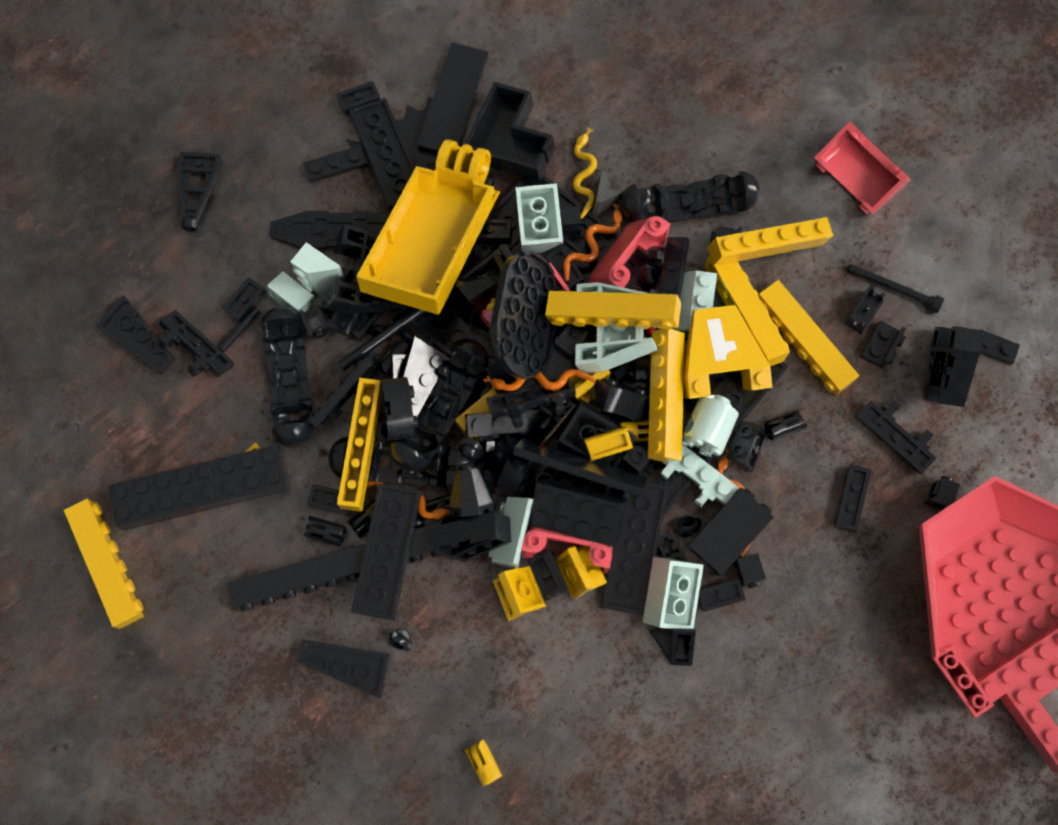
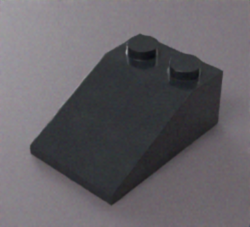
M579 398L576 406L557 433L559 442L590 459L585 439L623 426L598 408ZM628 430L631 443H633L636 435ZM628 450L599 458L595 461L618 467Z

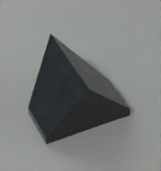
M666 628L648 630L669 660L670 665L692 666L696 629Z

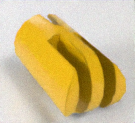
M649 420L620 422V425L626 426L627 430L636 435L633 443L648 442L649 437L638 438V434L649 433V428L638 429V425H649Z
M484 739L464 750L482 786H486L502 777V773Z

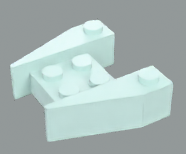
M599 282L577 284V292L650 294ZM606 325L603 328L597 327V342L576 344L575 365L579 370L586 373L604 372L657 350V346L652 338H644V329L637 328L636 326H628L627 328H618L615 325Z

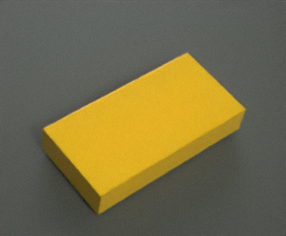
M626 426L585 439L591 461L633 448Z

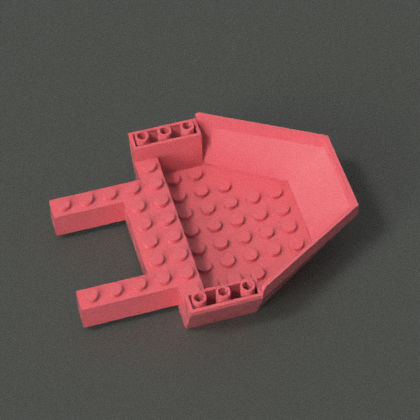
M994 476L919 525L932 659L974 718H977L993 707V702L1000 698L1052 773H1058V727L1039 702L1041 698L1058 687V505Z

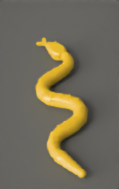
M587 127L585 134L577 138L574 147L575 156L589 162V166L581 171L572 183L575 192L589 198L581 212V219L584 218L595 202L594 192L580 186L581 181L591 175L597 167V160L593 155L580 151V148L588 141V134L593 131L589 127Z

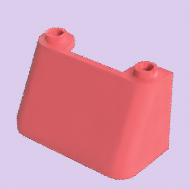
M850 121L814 157L818 161L815 165L823 173L826 170L831 173L861 202L859 207L866 214L869 212L874 214L911 181L906 173L899 170L898 166L886 157Z
M658 216L629 223L591 273L590 283L599 282L625 288L630 280V272L624 266L637 248L645 253L651 248L661 250L666 244L670 223Z
M528 525L521 549L522 558L530 559L536 553L545 551L547 541L575 547L588 545L590 546L589 558L591 562L600 567L603 574H608L613 547Z

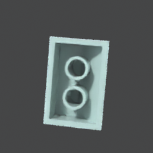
M557 183L516 187L522 252L534 251L543 253L562 244L563 235Z
M307 242L290 261L294 268L293 272L302 283L301 286L310 293L313 291L317 295L328 294L329 289L336 280L347 283L340 265Z
M697 270L684 273L680 296L678 328L671 329L685 333V338H688L693 310L713 308L717 273Z
M507 497L506 503H501L499 512L510 517L511 542L489 552L492 564L513 569L518 568L533 499Z
M653 557L643 623L660 628L693 629L704 565Z

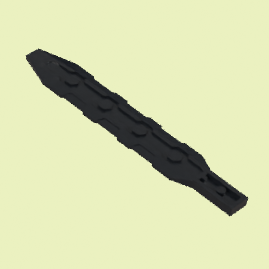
M305 211L272 221L269 236L301 248L306 242L314 248L336 247L337 235L344 224L365 229L371 233L370 236L377 239L391 213ZM486 219L476 241L511 242V219Z

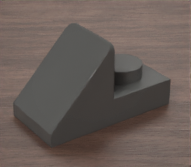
M601 171L592 215H597L613 208L614 203L618 205L622 192L610 189L611 182L608 181V172Z

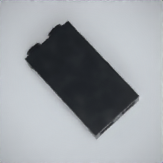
M739 488L735 495L697 537L687 545L718 576H722L774 518L770 514L772 510L764 503L759 504L754 499L756 496L747 488Z

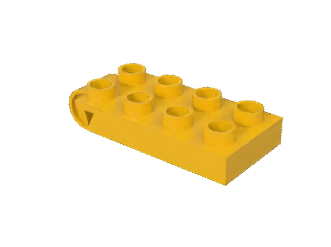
M447 139L439 149L435 171L416 166L356 276L360 292L437 315L440 314L500 191L494 190L493 186L484 184L490 168L491 155L489 150L478 148L474 151L468 144L459 147L456 141Z

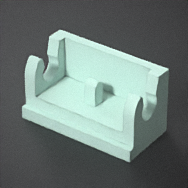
M283 271L267 285L268 296L281 306L292 308L298 313L301 310L306 313L313 305L311 301L314 299V295Z

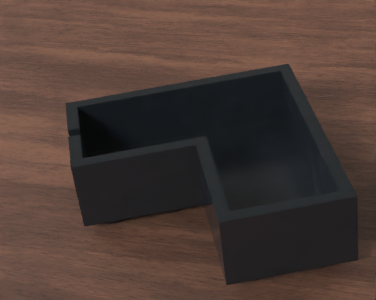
M494 82L464 144L470 145L474 151L478 148L489 150L491 155L490 168L541 182L547 168L546 163L549 164L555 151L553 135L524 127L534 106L531 92Z

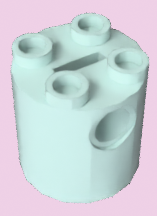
M723 396L699 397L682 435V444L700 449L699 453L707 457H711L712 454L720 456L724 451L739 413L731 406L730 401Z

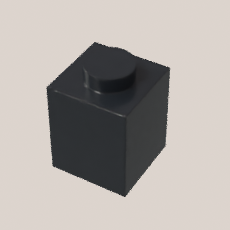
M758 553L734 561L742 587L748 585V588L752 589L761 586V582L766 577Z

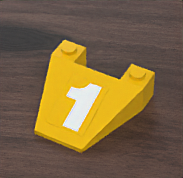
M736 305L693 310L684 354L683 398L691 399L711 396L709 374L741 370L743 390L772 388L770 365Z

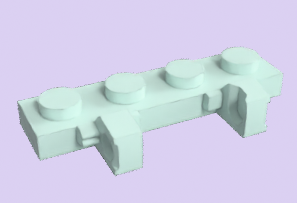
M683 444L682 461L663 462L666 467L660 476L665 480H668L669 476L676 470L678 473L682 472L699 485L698 488L702 492L694 502L700 507L703 506L708 498L712 502L714 499H717L725 506L739 488Z

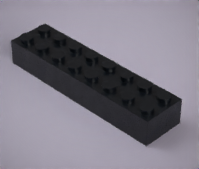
M278 444L108 485L115 527L123 531L291 490L284 451Z

